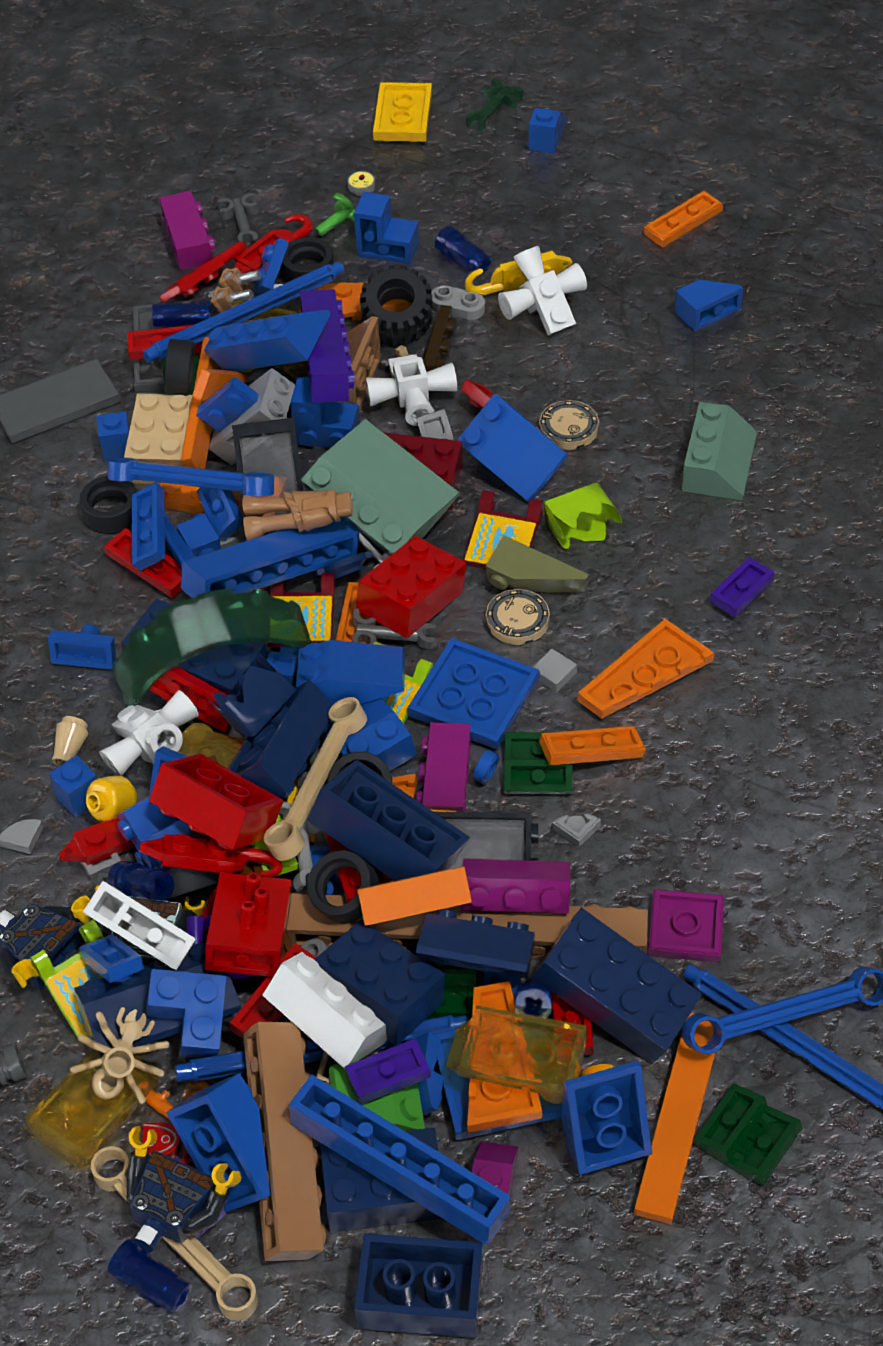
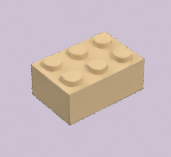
M137 394L124 457L136 458L139 462L183 466L181 456L193 395ZM132 480V481H130V482H132L133 484H154V483H156V482H152V481H143V480Z

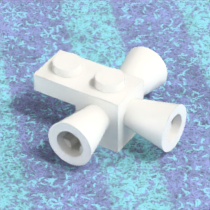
M539 246L532 247L513 256L528 281L521 285L519 290L499 293L498 301L504 316L511 320L526 309H528L529 314L538 311L547 335L575 325V319L564 294L586 290L587 280L582 268L577 263H574L558 275L555 274L554 270L545 273Z
M417 354L388 359L392 378L365 377V388L369 406H374L397 396L400 408L405 407L407 423L413 426H418L416 418L434 413V409L429 403L428 391L457 392V378L452 362L426 372L422 357H417Z
M180 690L173 695L160 712L139 705L128 706L117 715L118 720L111 724L119 736L125 737V739L99 751L100 756L109 769L119 776H122L139 755L143 760L154 764L155 752L162 746L176 752L179 751L182 746L183 737L178 727L199 717V713L191 700Z

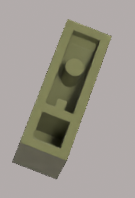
M504 535L486 565V579L494 587L501 590L586 592L588 588L589 574Z

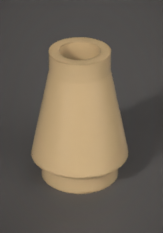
M64 716L62 721L57 723L54 755L52 758V762L55 765L61 766L77 755L89 735L87 731L88 724L84 720L73 716Z

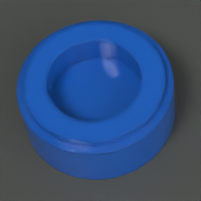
M487 749L476 765L473 780L483 785L487 784L497 769L500 760L499 754Z

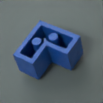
M363 192L354 212L357 256L411 265L419 245L418 221L392 218L389 195Z
M297 378L290 402L292 418L294 417L297 445L331 448L360 424L359 404L334 401L312 402L309 378Z
M149 796L119 813L117 816L120 822L117 823V826L122 836L127 841L131 839L138 850L135 853V857L144 871L149 869L150 873L154 874L164 871L169 867L162 866V861L140 852L142 842L161 839L164 834H184L193 838L194 836L186 822L182 820L176 821L174 817L163 814L160 811V807L149 802Z
M151 969L145 1014L146 1017L182 1020L179 1057L199 1059L218 1055L227 976Z

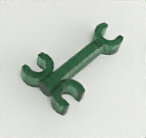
M492 79L491 88L488 86L484 87V96L490 100L479 111H472L467 114L466 126L469 127L472 123L478 122V131L484 130L486 128V118L504 100L506 105L510 107L517 106L516 98L523 100V89L520 87H509L508 85L502 87L500 80Z

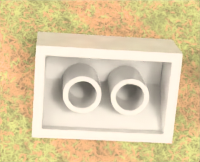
M303 952L284 961L280 965L263 993V996L344 1069L345 1066L359 1061L382 1046L387 1040L386 1026L375 1016L374 1012L369 1007L361 1004L347 991L343 984L335 981L319 967V964L313 958L308 957Z

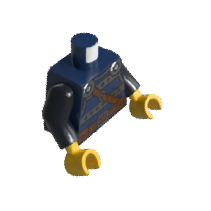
M81 896L75 900L72 906L40 907L36 904H30L18 916L8 910L2 911L0 913V931L2 932L0 934V962L5 977L10 981L18 982L21 988L26 987V981L29 980L38 990H41L45 984L29 958L43 949L53 967L71 958L79 947L85 943L78 930L80 928L78 922L86 924L90 921V917L83 913L91 899L88 896Z
M136 1126L129 1133V1142L136 1149L130 1153L126 1175L127 1204L130 1206L134 1221L141 1225L133 1241L145 1251L154 1252L163 1236L177 1243H183L190 1235H196L217 1223L229 1197L228 1187L238 1185L241 1181V1174L239 1171H232L229 1179L226 1181L224 1173L228 1168V1163L216 1165L213 1168L212 1176L158 1151L153 1150L149 1155L147 1148L152 1147L156 1143L157 1134L155 1130L150 1129L147 1134V1141L142 1143L139 1139L141 1127Z

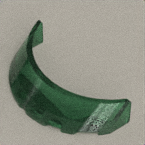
M232 589L216 590L198 594L194 598L183 599L155 613L156 619L143 629L138 626L128 636L130 642L126 645L119 658L115 657L113 671L127 708L131 705H138L148 688L168 670L208 650L246 642L277 643L300 649L312 642L301 608L294 601L286 602L269 596L268 591L253 589L251 594H233Z

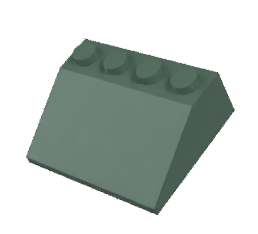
M366 419L326 451L301 479L307 491H328L336 489L337 493L350 491L353 500V515L344 516L343 518L359 529V532L384 553L389 554V556L413 537L417 536L423 539L460 495L456 489Z

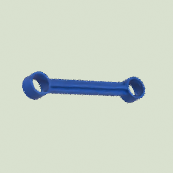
M127 457L108 459V479L143 480L241 491L244 495L248 496L274 495V474L238 473L139 462L136 458Z
M866 966L859 967L852 972L848 981L719 1018L703 1013L694 1014L683 1025V1040L689 1048L704 1054H711L722 1047L725 1039L856 1001L871 1006L880 1005L883 1003V971ZM873 973L877 979V990L872 997L866 999L861 991L862 981L868 974ZM710 1021L713 1027V1036L708 1044L700 1047L694 1039L695 1029L701 1022Z

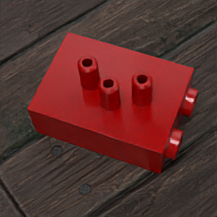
M220 872L206 941L205 970L274 977L281 965L290 908L291 879L262 877L254 872L247 875Z

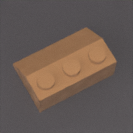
M374 316L347 332L349 356H351L352 370L354 371V389H349V401H334L359 404V412L367 395L365 377L374 378L381 361L378 317Z

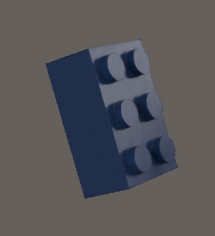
M362 920L314 959L319 964V967L329 976L343 984L353 997L374 1012L375 1016L386 1026L387 1040L396 1046L443 1004L446 974L373 927L365 926Z
M435 1127L405 1131L438 1151ZM320 1143L330 1233L443 1219Z
M364 1233L354 1308L357 1329L477 1338L484 1263L483 1243Z

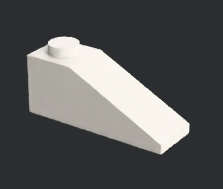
M102 881L83 913L176 971L196 941V938Z

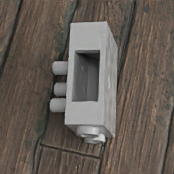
M273 368L249 385L251 389L259 394L257 402L221 432H218L216 429L214 430L209 450L231 465L236 463L232 425L287 418L295 384ZM274 437L242 440L244 456L261 444L270 447L274 443Z

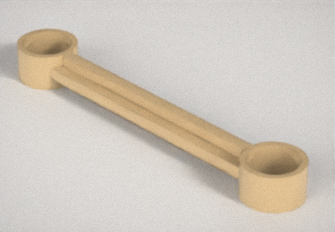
M354 697L341 699L330 708L328 716L333 726L285 819L273 824L264 835L265 844L277 860H289L298 855L304 848L305 839L300 830L348 735L358 732L367 722L366 713L359 700Z
M109 1146L99 1150L92 1158L91 1171L98 1187L105 1191H117L127 1201L126 1175L129 1158L121 1148ZM119 1160L124 1163V1169L115 1177L104 1178L98 1174L101 1166L108 1161ZM190 1235L183 1243H177L164 1236L162 1237L216 1292L219 1309L226 1318L233 1321H241L247 1319L255 1312L258 1305V1296L255 1285L248 1276L238 1273L231 1274L193 1235ZM235 1287L247 1288L251 1292V1296L245 1305L237 1308L225 1305L223 1298L230 1289Z

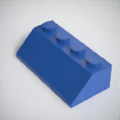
M320 310L219 326L210 333L209 341L204 351L223 370L241 371L307 361L331 313L328 310Z

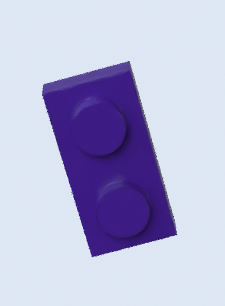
M749 557L710 594V602L731 616L737 617L774 581L775 572Z
M416 1038L345 1066L347 1077L361 1105L431 1077L430 1068Z

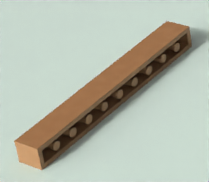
M307 892L303 894L292 893L287 933L292 945L296 943L301 947L308 940L320 939L330 946L360 920L363 921V917L356 921L345 923L331 920L312 905ZM343 894L325 895L327 901L334 906L346 904ZM461 905L443 909L458 913L457 919L471 921L472 915L492 918V925L507 927L508 922L529 925L528 931L535 932L536 936L532 960H543L565 926L582 907L647 954L648 909H638L632 906L607 908L599 905L569 906V913L461 910ZM435 910V911H431V912H426V913L435 914V913H436V910ZM426 913L371 924L369 926L406 948L407 945L418 944Z

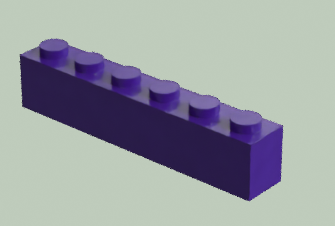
M335 289L300 291V313L328 310L331 313L307 360L312 402L349 401V389H354V371L352 370L351 356H349V342L347 341L344 313H342V300H336Z

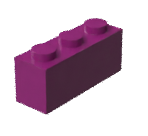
M191 191L159 197L162 218L180 271L199 267L211 259V252L215 251V244L212 235L207 236L209 228L206 218H201L203 217L200 201L194 200Z
M430 722L429 736H423L422 756H427L426 763H420L419 783H424V790L417 791L416 800L428 809L466 812L471 751L470 724Z
M463 858V866L466 871L472 903L462 904L461 910L569 913L570 862Z

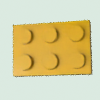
M380 82L373 140L386 142H426L432 99V83Z

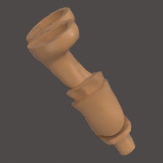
M336 489L328 491L292 490L293 494L283 491L284 497L271 498L243 495L242 506L246 516L243 517L246 539L248 541L273 531L298 529L299 532L306 530L308 532L333 523V518L335 522H340L341 517L353 515L352 494L350 491L337 493ZM291 511L289 514L262 517L266 513Z

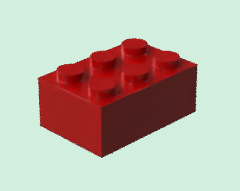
M415 536L358 581L356 609H359L361 614L374 618L381 625L408 638L463 592L467 562Z
M201 753L162 763L149 802L160 807V811L163 814L179 818L186 822L192 831L210 836L216 840L217 845L227 850H235L264 840L266 831L276 823L284 801Z

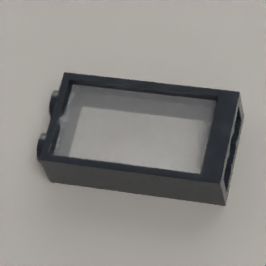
M294 417L232 425L238 473L267 472L274 474V495L259 497H284L283 491L292 494V490L303 491ZM291 511L266 513L262 517L289 514Z
M433 811L470 837L468 843L449 869L463 866V858L538 861V858H531V844H538L539 823H532L531 813Z

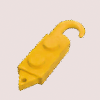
M554 251L541 254L545 273L554 270L557 275L573 263L570 257L556 255ZM516 261L500 264V267L493 272L491 282L478 286L473 285V281L483 273V270H474L465 280V289L467 292H475L485 296L500 291L517 290L528 279Z

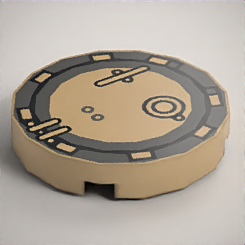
M572 400L559 401L548 406L541 413L539 429L561 449L574 450L577 449V446L584 444L585 447L591 444L597 437L599 420L597 413L590 406L582 402Z
M513 589L504 591L496 595L489 602L486 610V624L490 629V633L494 638L506 644L523 645L526 644V641L532 639L534 642L547 631L550 621L547 603L541 596L529 590Z

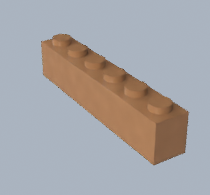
M257 1022L243 1036L248 1086L259 1107L270 1195L259 1200L265 1261L309 1260L324 1251L326 1231L320 1219L319 1207L322 1193L316 1181L317 1151L313 1147L312 1137L291 1125L289 1110L290 1102L309 1078L305 1072L303 1059L306 1049L305 1039L301 1036L300 1028L293 1022Z

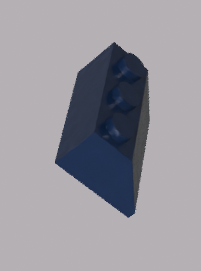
M443 909L436 910L435 914L426 913L416 949L417 955L424 961L528 979L536 937L535 932L528 931L529 925L508 922L507 927L492 925V918L472 915L471 921L457 919L458 913Z

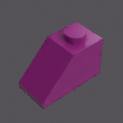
M481 1141L474 1158L472 1173L511 1196L519 1146Z

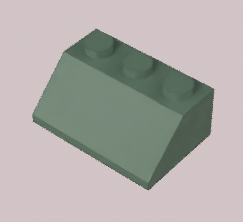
M699 401L684 463L683 492L743 501L757 431L730 406Z

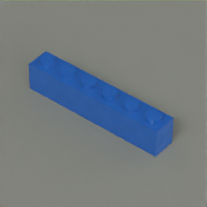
M341 517L340 522H335L333 518V523L308 532L306 530L299 532L298 529L280 530L185 560L182 566L181 589L202 607H206L323 568L339 560L356 555L359 529L343 517Z
M312 1074L290 1102L291 1125L483 1244L489 1246L509 1216L510 1195Z

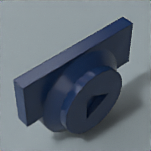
M372 551L359 553L312 572L313 576L317 578L321 576V573H334L335 580L364 569L363 564L365 560L373 557Z

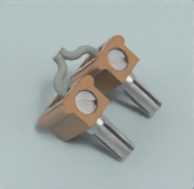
M237 267L232 269L226 268L220 277V284L214 291L209 292L208 295L218 313L237 306L242 301L252 299L254 294L248 283L260 280L261 273L256 270L243 274Z

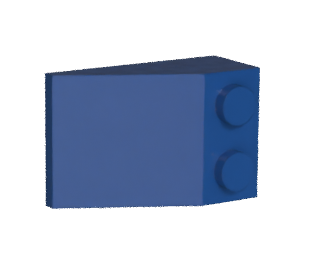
M494 393L457 439V441H462V446L528 502H530V499H534L569 456L519 410L496 393Z
M336 640L308 644L304 648L299 649L296 688L310 680L333 704L347 697H354L362 704L404 692L405 651L403 647Z
M380 698L361 704L367 715V722L358 732L348 735L338 758L340 759L343 755L355 751L369 752L380 757L388 766L389 771L415 757L417 752L412 736L388 704ZM333 723L328 728V730L322 734L325 739L328 733L330 732Z
M639 1060L564 1081L561 1114L566 1148L579 1175L652 1154L642 1069Z
M240 1073L196 1092L166 1112L199 1171L212 1176L213 1168L216 1165L228 1163V1168L224 1173L226 1181L229 1179L232 1171L240 1172V1183L235 1187H228L229 1197L224 1206L225 1213L262 1200L270 1195L259 1107L252 1096L250 1087L244 1082Z

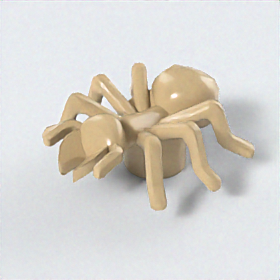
M124 1007L120 1008L116 1018L122 1036L121 1039L117 1040L108 1027L103 1013L99 1011L96 1013V1018L99 1021L100 1028L114 1048L97 1043L83 1034L79 1035L77 1039L92 1049L103 1052L104 1055L100 1059L70 1068V1071L75 1074L101 1066L92 1077V1089L96 1096L105 1100L115 1098L123 1090L125 1077L129 1088L134 1092L139 1103L143 1104L146 1102V1098L131 1074L133 1068L136 1067L159 1077H162L165 1072L162 1069L134 1059L133 1054L165 1049L169 1047V1042L164 1041L133 1047V1041L150 1034L155 1021L151 1020L146 1030L142 1031L146 1024V1014H142L140 1019L136 1021L137 1010H133L127 1014L123 1023Z

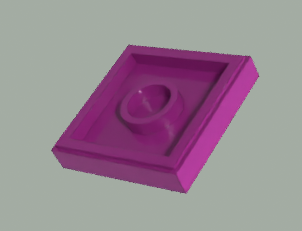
M653 889L648 956L720 963L724 895Z

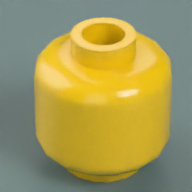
M119 775L102 777L92 781L86 792L88 811L98 821L117 819L119 813L135 805L137 801V793L134 786L127 778Z

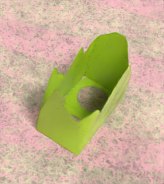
M598 482L544 501L545 524L564 549H569L571 537L582 541L605 540L607 519L622 524L620 514Z

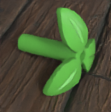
M340 193L334 195V198L338 200L334 207L336 213L315 227L321 237L346 218L354 221V206L347 197Z

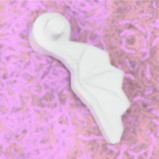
M359 532L358 541L367 551H372L373 558L379 564L389 557V554L386 552L383 555L379 554Z

